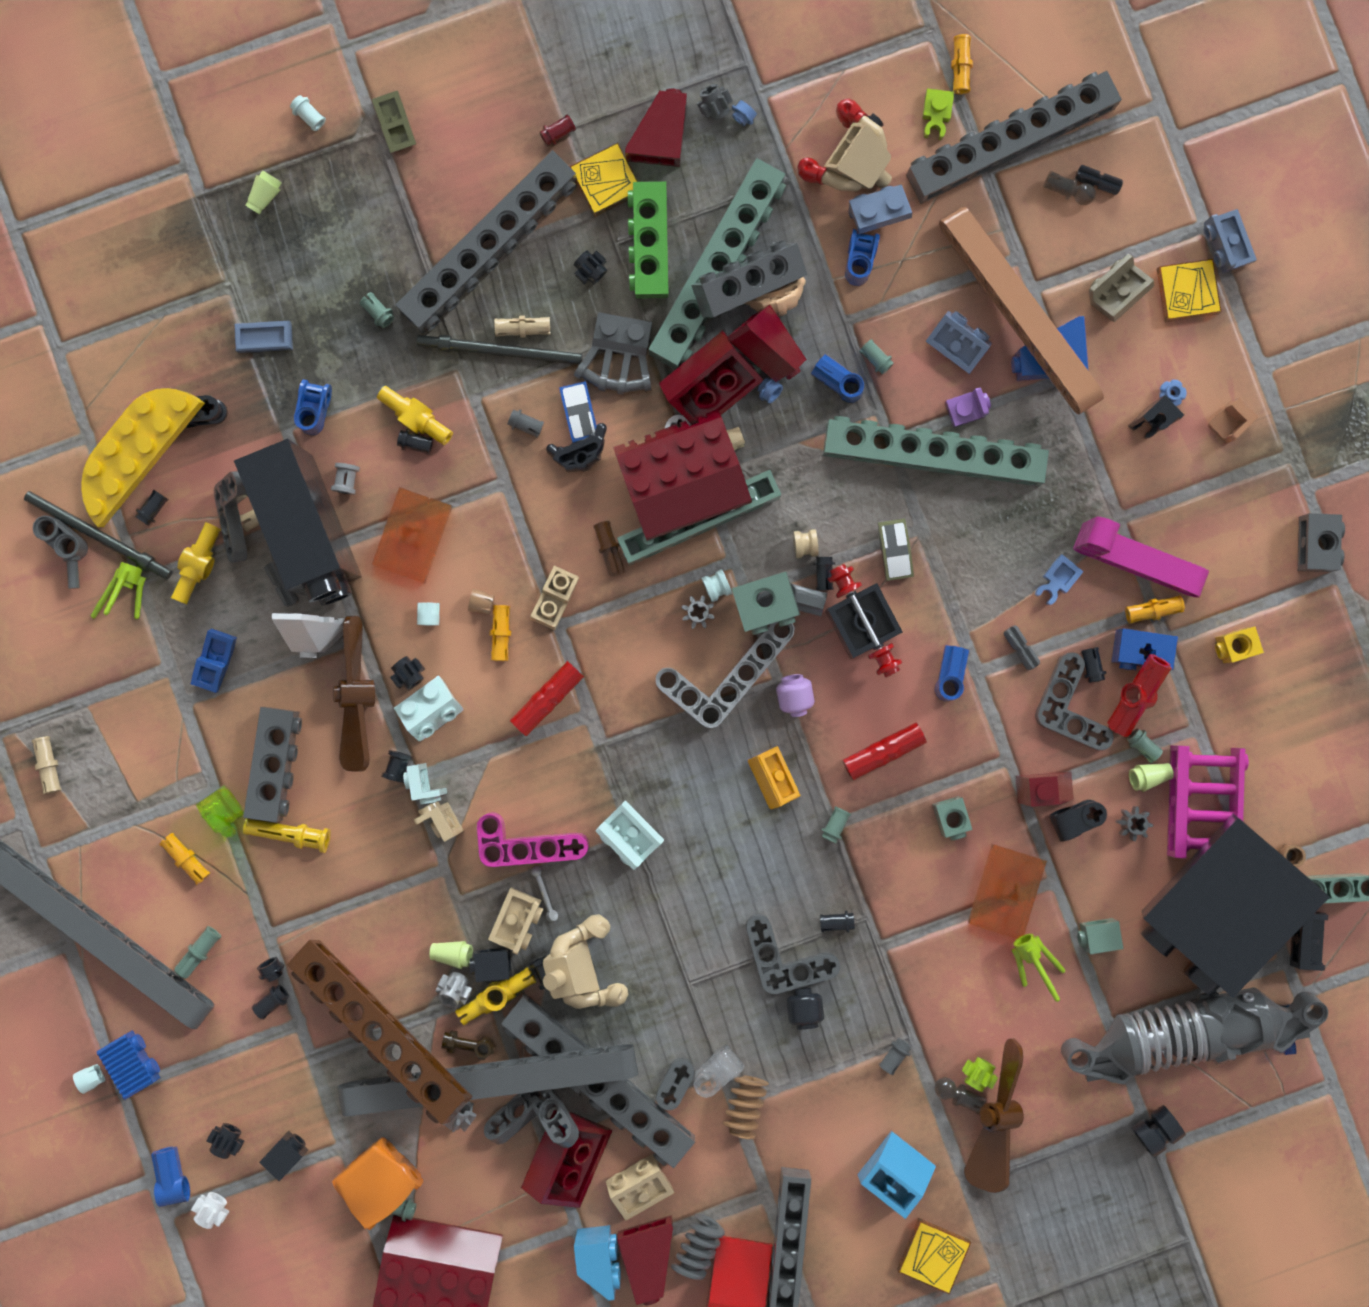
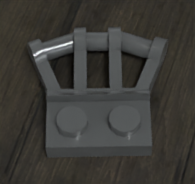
M598 312L592 347L576 369L574 376L578 379H585L596 386L599 391L604 392L608 389L617 391V394L624 395L627 392L645 389V392L652 391L646 362L652 322ZM604 351V362L601 376L588 368L598 352ZM613 353L624 355L619 380L608 378ZM631 358H639L642 379L627 381Z

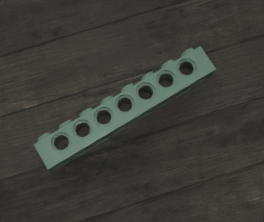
M756 158L649 347L650 356L675 370L692 356L693 351L690 348L694 341L699 342L706 331V327L703 325L708 317H702L691 285L700 282L699 277L713 271L715 274L720 273L712 268V264L716 261H722L725 264L739 261V264L745 262V250L748 245L750 247L754 246L760 235V232L757 231L761 222L767 223L773 212V208L770 207L775 198L780 200L787 187L784 184L785 173ZM761 190L767 197L763 200H757L753 197L752 193ZM742 214H749L752 216L753 221L749 224H744L739 220V217ZM734 237L739 240L740 245L731 248L726 245L725 241L728 238ZM726 281L722 285V291L725 295L728 292ZM690 308H695L700 312V316L696 319H689L685 316V312ZM676 332H682L686 335L687 339L683 343H675L671 337Z
M835 416L834 420L829 419L827 422L822 455L825 457L1037 487L1045 483L1049 450L1041 449L1039 444L1026 443L1025 447L1016 446L1014 441L999 439L997 443L987 442V438L974 435L970 436V439L959 438L960 434L955 432H943V435L932 434V430L927 428H916V431L905 430V426L899 424H889L888 427L877 426L878 422L862 420L861 424L850 422V418ZM852 432L858 434L860 444H849L846 435ZM878 436L884 437L888 444L887 448L878 449L874 445V438ZM904 440L911 441L915 447L914 452H904L901 448V442ZM929 445H938L942 450L941 456H932L929 453ZM957 448L967 450L969 454L967 461L958 459L956 456ZM984 452H991L995 455L996 462L994 465H989L984 461ZM1016 455L1022 459L1023 467L1021 469H1017L1011 464L1012 456Z

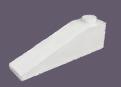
M272 613V620L291 652H299L300 658H317V653H325L343 636L345 618L334 620V617H319L317 615Z

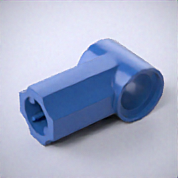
M826 354L820 358L811 372L812 376L839 394L845 402H857L863 395V379L858 374L848 371ZM853 382L858 385L859 390L854 394H849L844 390V385Z
M945 645L938 681L935 684V694L940 700L952 701L962 695L964 691L963 680L969 654L968 649ZM946 681L952 682L955 686V692L952 696L946 695L943 691V684Z
M171 1146L151 1153L156 1177L154 1196L157 1206L163 1207L189 1201L190 1185L187 1177L183 1176L178 1148Z

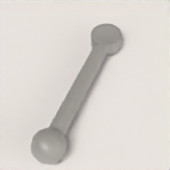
M534 866L531 869V874L536 877L547 908L546 918L549 922L556 921L558 913L552 909L541 878L542 870L539 866Z

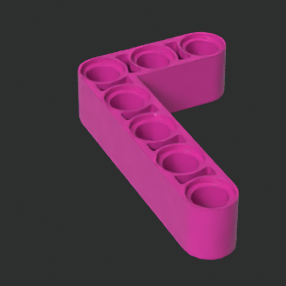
M1094 517L1082 524L1073 547L1074 551L1195 598L1200 597L1209 570L1117 534L1120 524L1104 517Z

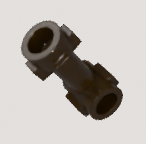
M451 1030L444 1033L441 1048L447 1049L449 1053H454L455 1048L475 1052L478 1059L485 1060L490 1054H494L496 1046L490 1037L484 1036L480 1041L460 1038L458 1037V1031Z

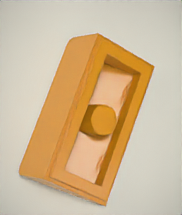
M778 746L748 759V764L770 809L781 807L801 796Z

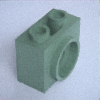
M787 572L732 588L745 632L751 630L753 635L769 630L768 624L778 622L780 627L796 622L794 616L800 615ZM762 591H769L773 596V602L768 607H762L758 603V595Z

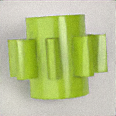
M978 1056L975 1062L968 1059L962 1069V1072L967 1075L964 1082L980 1092H983L985 1087L993 1089L998 1080L996 1074L993 1073L996 1067Z

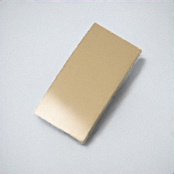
M554 566L530 619L552 630H556L579 577Z

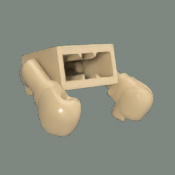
M600 914L591 915L581 924L577 925L575 929L558 936L553 943L550 954L543 960L546 974L543 978L544 987L551 992L553 999L563 998L564 1003L576 1009L596 1005L599 1007H618L624 1004L628 997V988L621 983H614L603 990L599 988L586 940L592 937L604 938L610 932L608 920Z

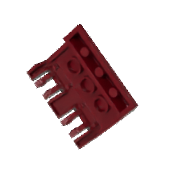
M717 409L706 413L707 418L705 419L703 415L697 416V423L689 426L686 421L680 423V428L675 424L654 432L655 437H651L650 434L645 435V442L639 445L634 440L628 441V447H625L624 443L613 447L647 541L752 503L741 466L722 417Z
M393 1215L383 1251L373 1307H488L503 1235L419 1218L402 1221V1217Z

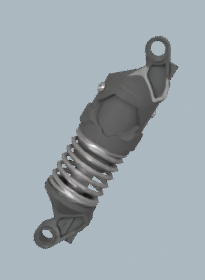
M1255 987L1240 990L1234 998L1228 993L1219 994L1215 992L1212 996L1200 993L1196 996V999L1186 1001L1183 1007L1176 1003L1172 1010L1166 1005L1163 1013L1155 1007L1152 1014L1145 1009L1142 1017L1136 1011L1132 1016L1128 1013L1118 1014L1110 1029L1097 1046H1091L1077 1038H1070L1062 1044L1061 1054L1074 1072L1085 1075L1087 1082L1105 1079L1112 1083L1125 1084L1132 1077L1146 1074L1150 1069L1157 1072L1160 1067L1167 1070L1170 1065L1177 1068L1183 1063L1188 1066L1191 1061L1197 1064L1200 1061H1213L1217 1065L1232 1062L1239 1055L1269 1049L1282 1053L1291 1047L1296 1040L1309 1038L1310 1032L1326 1021L1328 1008L1310 992L1297 994L1288 1008L1276 1004ZM1314 1005L1313 1009L1307 1012L1308 1008ZM1082 1052L1078 1058L1072 1059L1075 1053ZM1151 1053L1156 1061L1155 1066L1151 1063ZM1162 1053L1166 1058V1064L1162 1062ZM1172 1055L1177 1057L1176 1062L1173 1061Z

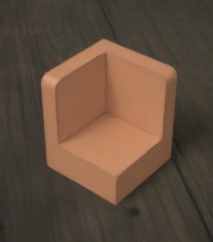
M1239 397L1231 401L1208 426L1228 444L1236 440L1259 416Z

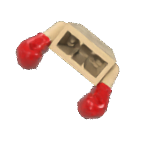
M850 98L841 100L836 107V116L845 128H849L824 167L819 166V163L812 158L801 159L797 166L799 177L805 182L826 184L840 191L857 192L861 188L871 189L874 184L880 189L887 187L891 182L892 176L884 169L891 160V154L887 150L883 129L867 117V113L862 110L856 101Z

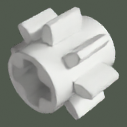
M209 1192L207 1196L201 1195L191 1211L196 1213L194 1221L206 1229H211L214 1224L219 1227L229 1213V1210L224 1208L227 1204L225 1198L214 1192Z

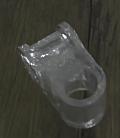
M726 1044L696 1070L693 1076L694 1089L701 1097H711L728 1082L736 1078L743 1071L745 1065ZM703 1077L706 1080L710 1079L711 1086L702 1085L700 1079Z

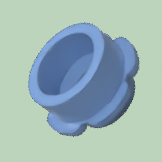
M740 100L736 106L733 105L731 107L734 111L732 117L742 126H745L747 123L753 124V119L757 113L747 103Z
M766 378L758 388L760 392L759 398L762 401L766 400L768 403H772L781 394L783 386L778 381L775 382L773 379Z
M1173 379L1161 385L1159 397L1161 398L1166 395L1175 406H1178L1186 398L1187 392L1182 387L1180 381ZM1172 390L1175 391V395H1171Z

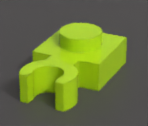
M927 88L922 119L930 121L924 129V138L929 137L931 129H937L939 131V140L943 139L946 132L943 122H949L951 119L954 92Z

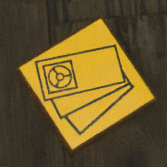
M618 142L569 166L576 173V183L594 218L628 201V190H633V182H638Z
M1213 259L1171 264L1157 268L1165 322L1218 315L1222 312Z
M918 1218L897 1271L950 1295L971 1241Z

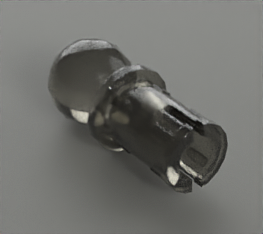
M1053 171L1049 172L1045 180L1046 183L1043 186L1064 195L1067 200L1072 195L1075 201L1083 206L1091 204L1096 197V191L1092 185L1084 183L1078 186L1076 185V178L1072 180Z
M940 1078L935 1084L934 1089L938 1097L944 1100L953 1098V1105H961L976 1112L978 1115H980V1107L987 1103L985 1097L967 1090L963 1084L956 1088L955 1082L950 1078Z

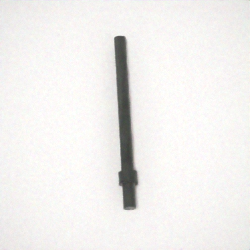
M440 335L439 337L417 336V346L438 348V351L442 352L458 350L579 365L582 360V354L459 340L452 339V336Z
M31 491L25 494L24 501L132 560L140 569L146 572L150 570L166 580L171 577L173 571L156 562L155 557L148 553L136 551Z

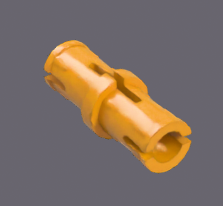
M959 34L953 38L954 60L951 61V69L954 70L953 92L962 95L971 91L970 69L973 68V60L970 59L971 36Z
M1181 595L1161 600L1155 598L1150 599L1144 604L1125 607V616L1129 624L1149 619L1155 621L1160 620L1161 617L1166 615L1183 613L1185 605Z
M492 605L493 623L492 630L489 631V635L492 636L491 660L509 661L508 643L509 636L512 634V631L509 630L510 606Z
M174 833L169 834L165 837L166 840H162L159 843L176 861L175 866L177 868L181 867L196 885L204 881L203 878H207L210 875V872L194 857L195 853L193 850H188Z

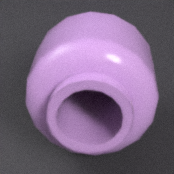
M802 674L785 676L781 679V683L777 685L776 692L779 708L783 712L790 713L792 717L806 715L807 710L814 705L815 699L811 681L803 678Z

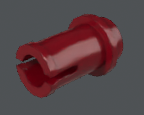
M566 114L550 126L544 125L543 130L539 133L547 146L551 144L555 146L556 141L576 131V127L570 116Z

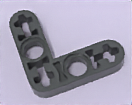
M238 471L229 472L214 486V499L226 554L230 563L246 561L247 547L237 504L248 495Z
M1077 653L1063 654L1056 663L1037 707L1036 721L1042 727L1096 750H1106L1113 743L1112 731L1100 723L1067 709L1085 664L1083 658ZM1072 658L1075 659L1074 664L1077 666V669L1070 670L1067 676L1068 678H1073L1072 682L1065 678H1058L1059 673L1065 675L1068 669L1064 662L1070 661ZM1058 682L1065 684L1067 687V694L1063 698H1057L1053 694V686ZM1048 698L1053 702L1062 703L1061 707L1054 706L1052 714L1056 716L1055 720H1049L1046 723V717L1042 714L1043 711L1051 709L1052 703H1047ZM1071 719H1077L1081 723V731L1078 734L1073 735L1067 729V724ZM1088 724L1091 725L1089 731L1093 733H1100L1102 730V736L1106 738V741L1099 742L1097 745V739L1086 735V740H1083L1082 738L1088 731Z
M755 914L748 919L746 924L747 933L762 986L768 993L779 994L832 979L839 973L840 963L837 957L829 952L782 964L769 919L762 914ZM760 920L761 924H767V927L763 928V934L765 939L771 936V941H762L757 945L754 944V940H760L757 931L751 930V927L755 926L754 921ZM764 946L771 947L774 950V957L770 961H762L758 956L759 950ZM827 958L830 962H835V965L831 967V972L826 973L825 969L816 970L819 976L813 977L810 962L814 961L815 967L822 966L824 964L823 960ZM797 966H805L808 969V977L803 981H798L793 977V970ZM788 969V976L792 984L787 985L786 979L779 981L776 988H773L772 984H766V981L770 980L771 974H775L777 978L783 977L785 974L782 970Z
M555 1089L541 1091L544 1098H546L545 1101L539 1098V1091L517 1094L489 1118L484 1126L486 1138L499 1145L507 1142L535 1116H538L550 1139L562 1148H569L575 1144L579 1137V1130ZM520 1105H524L523 1114L515 1118V1110ZM557 1106L556 1115L548 1120V1111L552 1107ZM560 1125L566 1128V1136L562 1138L564 1136L563 1132L558 1128Z

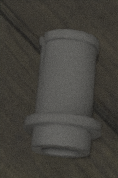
M513 409L507 425L512 426V430L516 428L538 438L544 422L523 414L521 409L519 411Z
M901 1038L892 1041V1048L882 1062L879 1063V1066L890 1075H894L904 1058L911 1055L910 1050L912 1047Z

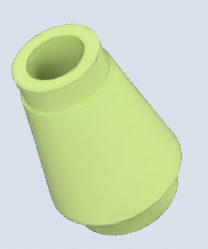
M262 170L260 175L255 177L246 206L260 214L281 191L279 187L282 182Z
M1169 763L1136 765L1134 769L1129 770L1131 786L1134 790H1141L1142 792L1173 779L1174 776L1173 769Z
M465 941L432 943L429 954L430 960L459 969L469 967L470 958L473 956V947L466 944Z

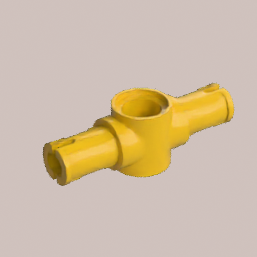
M384 386L379 391L377 399L395 411V415L398 417L397 420L416 434L418 432L421 434L426 433L444 446L450 441L453 432L435 420V416L432 414L433 411L414 397L412 399L408 397L403 398L387 386Z
M205 522L196 544H192L191 548L186 547L183 550L177 564L181 577L171 596L172 599L187 605L196 583H200L201 579L206 580L215 561L211 550L221 531L220 528Z
M526 967L510 979L491 983L484 991L476 995V999L456 1009L455 1012L458 1018L467 1013V1015L460 1019V1022L466 1025L483 1013L489 1014L492 1011L501 1010L507 1002L516 997L518 992L535 984L537 981L534 975L528 977L532 973L530 968ZM491 990L500 991L503 995V1000L501 1002H493L489 997V992Z

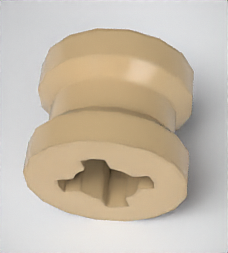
M816 529L809 530L808 533L793 531L796 559L802 558L804 555L818 557Z

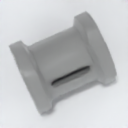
M335 463L337 472L335 483L331 486V491L355 495L354 483L356 472L360 471V467L345 463ZM347 473L346 484L344 485V476Z

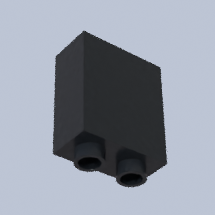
M287 438L234 460L285 589L307 596L309 602L319 601L321 606L338 602L352 595L353 593L348 582L361 578L362 575L313 455Z
M1233 813L1142 910L1143 919L1149 925L1141 932V935L1165 957L1177 948L1191 960L1193 964L1184 973L1207 995L1212 996L1221 987L1234 998L1330 897Z

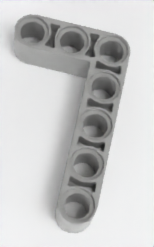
M778 622L770 624L768 626L769 630L762 633L710 697H707L673 668L661 669L656 675V685L707 728L717 727L794 635L793 623L788 624L789 633L787 637L779 638L774 634V626ZM760 644H766L771 649V655L766 660L760 659L756 654V648ZM743 665H748L753 669L754 675L749 681H743L738 675V670ZM666 672H671L676 677V683L672 688H665L660 683L661 676ZM726 686H730L736 691V698L732 702H725L720 696L721 690ZM686 690H693L697 694V702L692 706H686L681 700V695ZM709 707L716 709L719 714L718 720L712 724L706 723L703 720V712Z

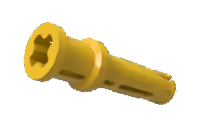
M246 818L243 826L244 835L294 843V846L299 849L309 847L319 849L320 853H326L331 836L330 829L308 828L307 824L295 827Z

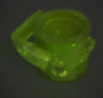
M225 785L196 804L202 818L215 833L219 832L228 838L235 836L236 829L230 824L244 815V810Z

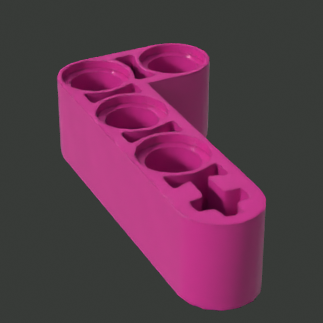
M494 812L483 815L477 822L479 857L481 862L488 867L577 860L585 856L589 849V841L581 833L506 839L504 819L501 815ZM487 818L496 820L498 829L495 833H489L485 830L484 822ZM564 839L563 845H570L574 839H577L578 843L583 844L584 847L580 848L579 853H575L573 848L565 849V855H561L562 845L560 840ZM550 841L555 845L556 852L554 855L547 856L542 852L541 845L543 842ZM516 844H524L527 847V857L519 858L514 854ZM489 846H495L499 849L500 858L498 860H490L487 857L486 850Z

